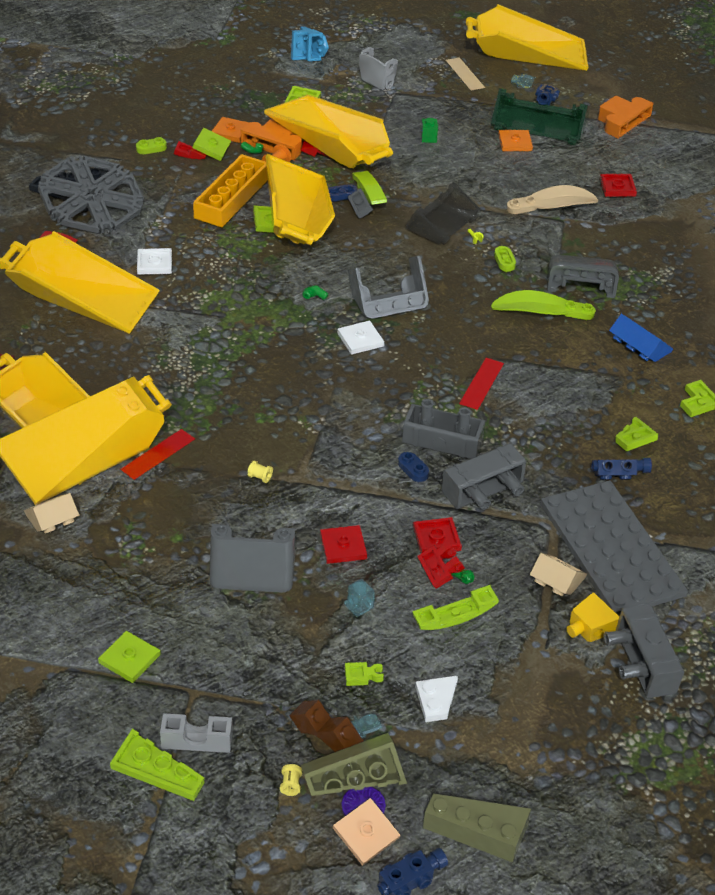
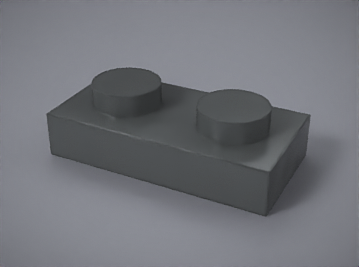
M361 188L348 196L359 219L373 210Z

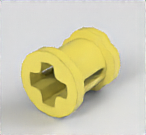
M255 460L250 464L248 477L262 479L264 483H268L273 473L271 466L265 467L258 464V461Z
M295 764L283 766V783L280 784V792L288 796H295L301 790L299 778L302 776V768Z

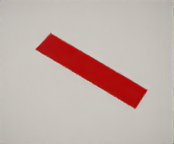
M485 358L459 404L478 410L504 363Z
M180 429L120 470L135 480L195 440V438L183 429Z

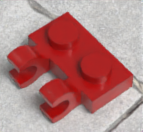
M449 542L444 543L438 549L434 545L417 556L435 589L452 580V573H459L465 569L458 557H454L457 553ZM444 558H452L446 564L443 560Z

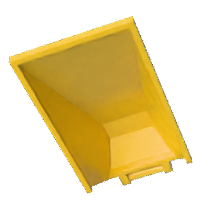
M499 4L495 8L478 15L477 19L472 17L466 18L467 38H476L482 51L490 57L585 71L588 69L585 41L580 37Z
M306 95L264 110V114L348 168H355L357 165L365 163L370 165L378 159L393 155V150L389 147L390 141L383 119L311 95Z
M267 154L265 158L273 232L276 236L289 238L296 244L311 245L323 236L335 217L325 176Z
M55 231L50 235L31 240L26 246L14 241L7 253L0 258V269H6L5 274L21 289L38 298L129 334L160 291ZM20 252L13 262L9 261L15 253Z
M46 352L43 355L22 356L16 361L8 353L1 355L0 367L3 365L8 366L0 371V408L21 429L90 397Z
M150 375L145 376L140 381H137L133 376L1 438L0 457L34 504L38 505L149 449L164 424L162 412L169 409L172 404L160 393ZM147 387L159 402V405H155L143 388Z

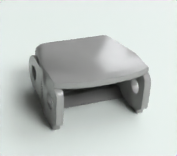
M368 47L362 50L361 54H359L361 79L380 90H389L394 84L398 60L392 58L384 64L374 58V48Z

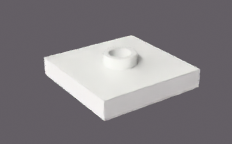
M138 249L137 274H172V249Z
M370 321L338 328L337 333L351 355L384 346L383 339Z

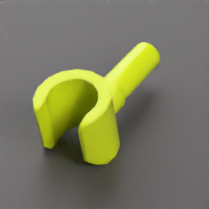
M468 229V233L473 237V244H477V240L483 241L482 233H474L471 229Z

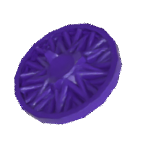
M365 787L362 790L350 789L343 796L342 811L347 816L371 798L384 814L386 808L385 799L373 787Z

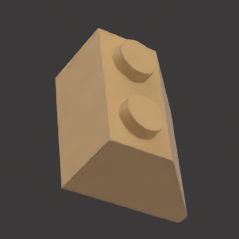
M70 493L60 495L24 510L37 532L44 530V533L55 530V525L62 523L63 526L75 521L74 517L79 516Z
M540 553L530 575L535 577L534 581L544 587L548 584L553 587V592L563 596L564 594L571 595L586 578L587 573L553 555Z

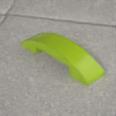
M488 585L471 591V597L436 609L429 605L412 611V614L421 630L442 629L461 624L483 614L499 603V600L491 586Z

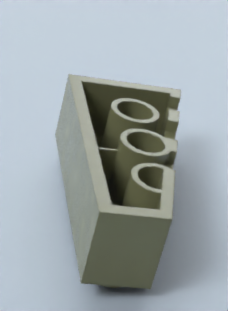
M388 733L301 765L311 796L338 793L349 789L362 790L365 787L373 786L386 787L388 784H407L394 743Z
M433 794L425 811L423 828L513 863L527 829L531 809Z

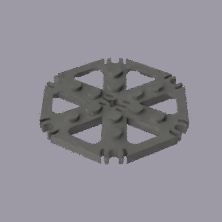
M84 155L83 158L79 156L78 161L74 160L73 157H71L70 161L66 158L42 174L38 185L40 196L48 215H51L52 219L58 217L57 223H61V225L99 233V230L101 233H104V228H108L110 232H112V228L116 231L140 214L144 198L133 174H130V170L123 172L124 166H120L118 163ZM89 167L104 169L109 172L94 180ZM65 170H69L73 173L76 182L56 178V176ZM124 183L130 187L133 195L112 190ZM54 193L70 198L58 206H52L48 195ZM106 206L126 210L128 214L118 221H114ZM88 207L94 223L88 225L78 221L75 222L71 218Z

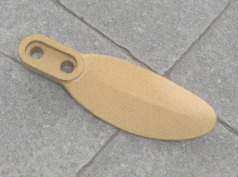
M559 185L540 190L527 197L512 199L507 203V211L511 214H520L534 211L537 208L550 209L577 204L598 203V199L594 194L583 188Z

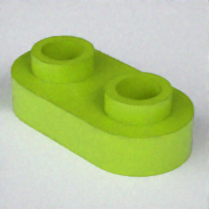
M161 137L140 140L136 143V151L139 154L162 152L167 149V142Z
M506 246L497 247L494 257L499 268L504 272L514 270L516 260L511 249Z

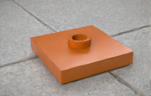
M222 117L212 132L233 142L240 143L241 129L249 122Z
M499 130L498 135L502 151H532L533 146L529 130Z

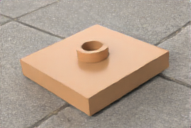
M371 798L333 825L334 831L362 866L400 838L398 831Z

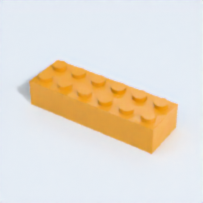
M241 154L193 202L194 218L223 227L268 180L266 162Z

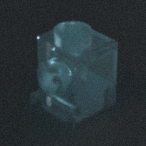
M361 578L348 586V600L344 601V605L356 617H359L374 608L375 591Z

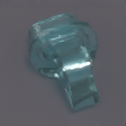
M514 74L511 83L517 84L518 87L521 85L524 88H530L535 77Z
M376 714L366 715L359 720L355 716L354 721H351L361 738H366V734L383 728Z

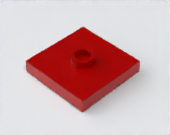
M600 174L605 197L636 196L637 191L631 174Z
M452 517L413 522V529L421 553L434 545L438 549L446 542H449L456 552L461 551L462 545Z
M360 525L320 529L327 564L367 559V551Z

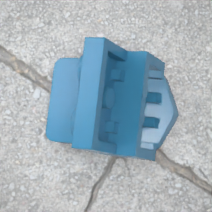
M305 26L300 27V30L292 31V60L320 61L321 57L326 55L329 45L326 36L322 32Z

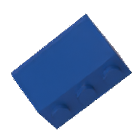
M622 313L609 330L614 334V339L620 343L625 341L627 348L633 352L635 350L641 352L639 356L646 361L650 358L656 362L673 351V348Z

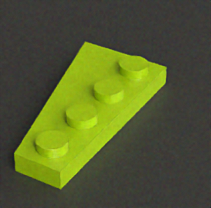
M133 728L110 762V768L192 801L195 800L205 783L203 776L184 763L174 760L168 752L161 751L155 747L152 741L149 739L145 740L139 736V732Z

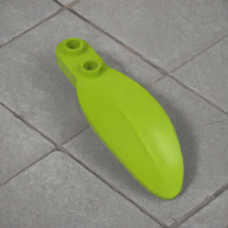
M521 290L505 294L496 299L491 305L493 310L565 315L584 320L593 319L596 309L589 303L568 301L553 294L534 290Z

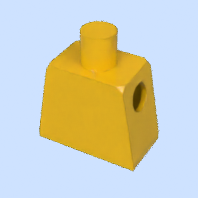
M593 592L572 610L567 633L572 638L580 634L586 641L593 642L603 638L604 632L616 631L620 616Z

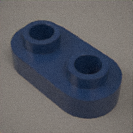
M351 184L329 187L331 201L336 202L348 199L349 195L357 191V187Z
M403 452L399 455L398 466L413 481L424 482L428 479V466L414 453Z

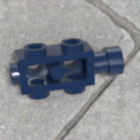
M540 84L535 93V96H537L536 101L540 105L550 106L558 98L560 91L553 85Z
M641 458V460H592L591 468L595 475H600V479H612V475H619V479H631V475H637V471L651 473L652 462L651 458Z
M441 848L431 851L427 857H425L421 850L414 854L409 853L401 861L393 865L389 864L379 872L378 890L381 895H410L411 890L417 887L425 889L432 882L434 870L446 867L448 859Z

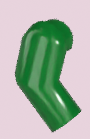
M247 142L241 144V148L250 154H260L264 148L261 143H256L255 147Z
M314 285L305 288L302 295L305 299L318 296L325 301L329 293Z
M463 570L459 573L451 574L464 584H469L475 579V575L471 570Z

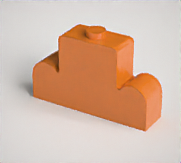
M614 96L600 106L598 120L605 123V133L615 138H620L651 116L653 102L641 97H635L630 102L619 96Z
M272 118L263 126L258 122H250L241 129V143L247 142L254 147L256 143H261L264 146L262 150L273 153L275 145H284L291 152V160H295L301 154V137Z

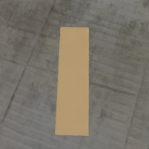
M460 58L446 60L470 90L485 88Z

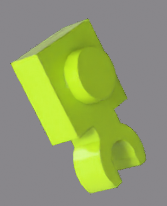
M367 662L345 663L346 686L368 685L369 680L382 682L384 674L376 673L382 672V664H374L371 667H367Z

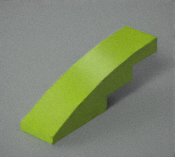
M368 171L352 173L353 179L357 182L358 189L361 188L371 205L387 203L380 185L372 174Z

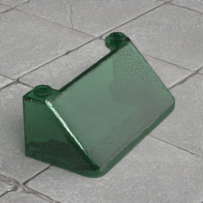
M499 88L491 125L494 126L495 130H529V134L567 141L571 145H576V143L580 142L589 117L588 105L580 103V106L577 107L576 104H573L572 109L546 104L541 105L535 102L516 99L515 93H506V89Z

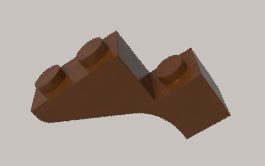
M319 700L303 701L289 715L301 733H308L318 737L334 752L364 742L347 716L331 718Z

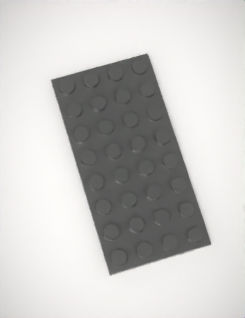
M611 480L541 498L540 505L582 570L587 573V578L598 595L618 616H620L622 609L625 607L647 604L656 606L687 597L688 590Z

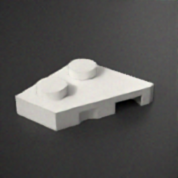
M457 676L416 681L415 687L425 722L448 718L450 705L452 704L454 691L457 686Z

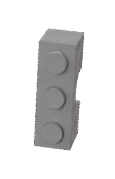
M163 713L160 730L161 749L230 753L233 735L232 717L209 716L207 725L193 726L187 722L186 715Z

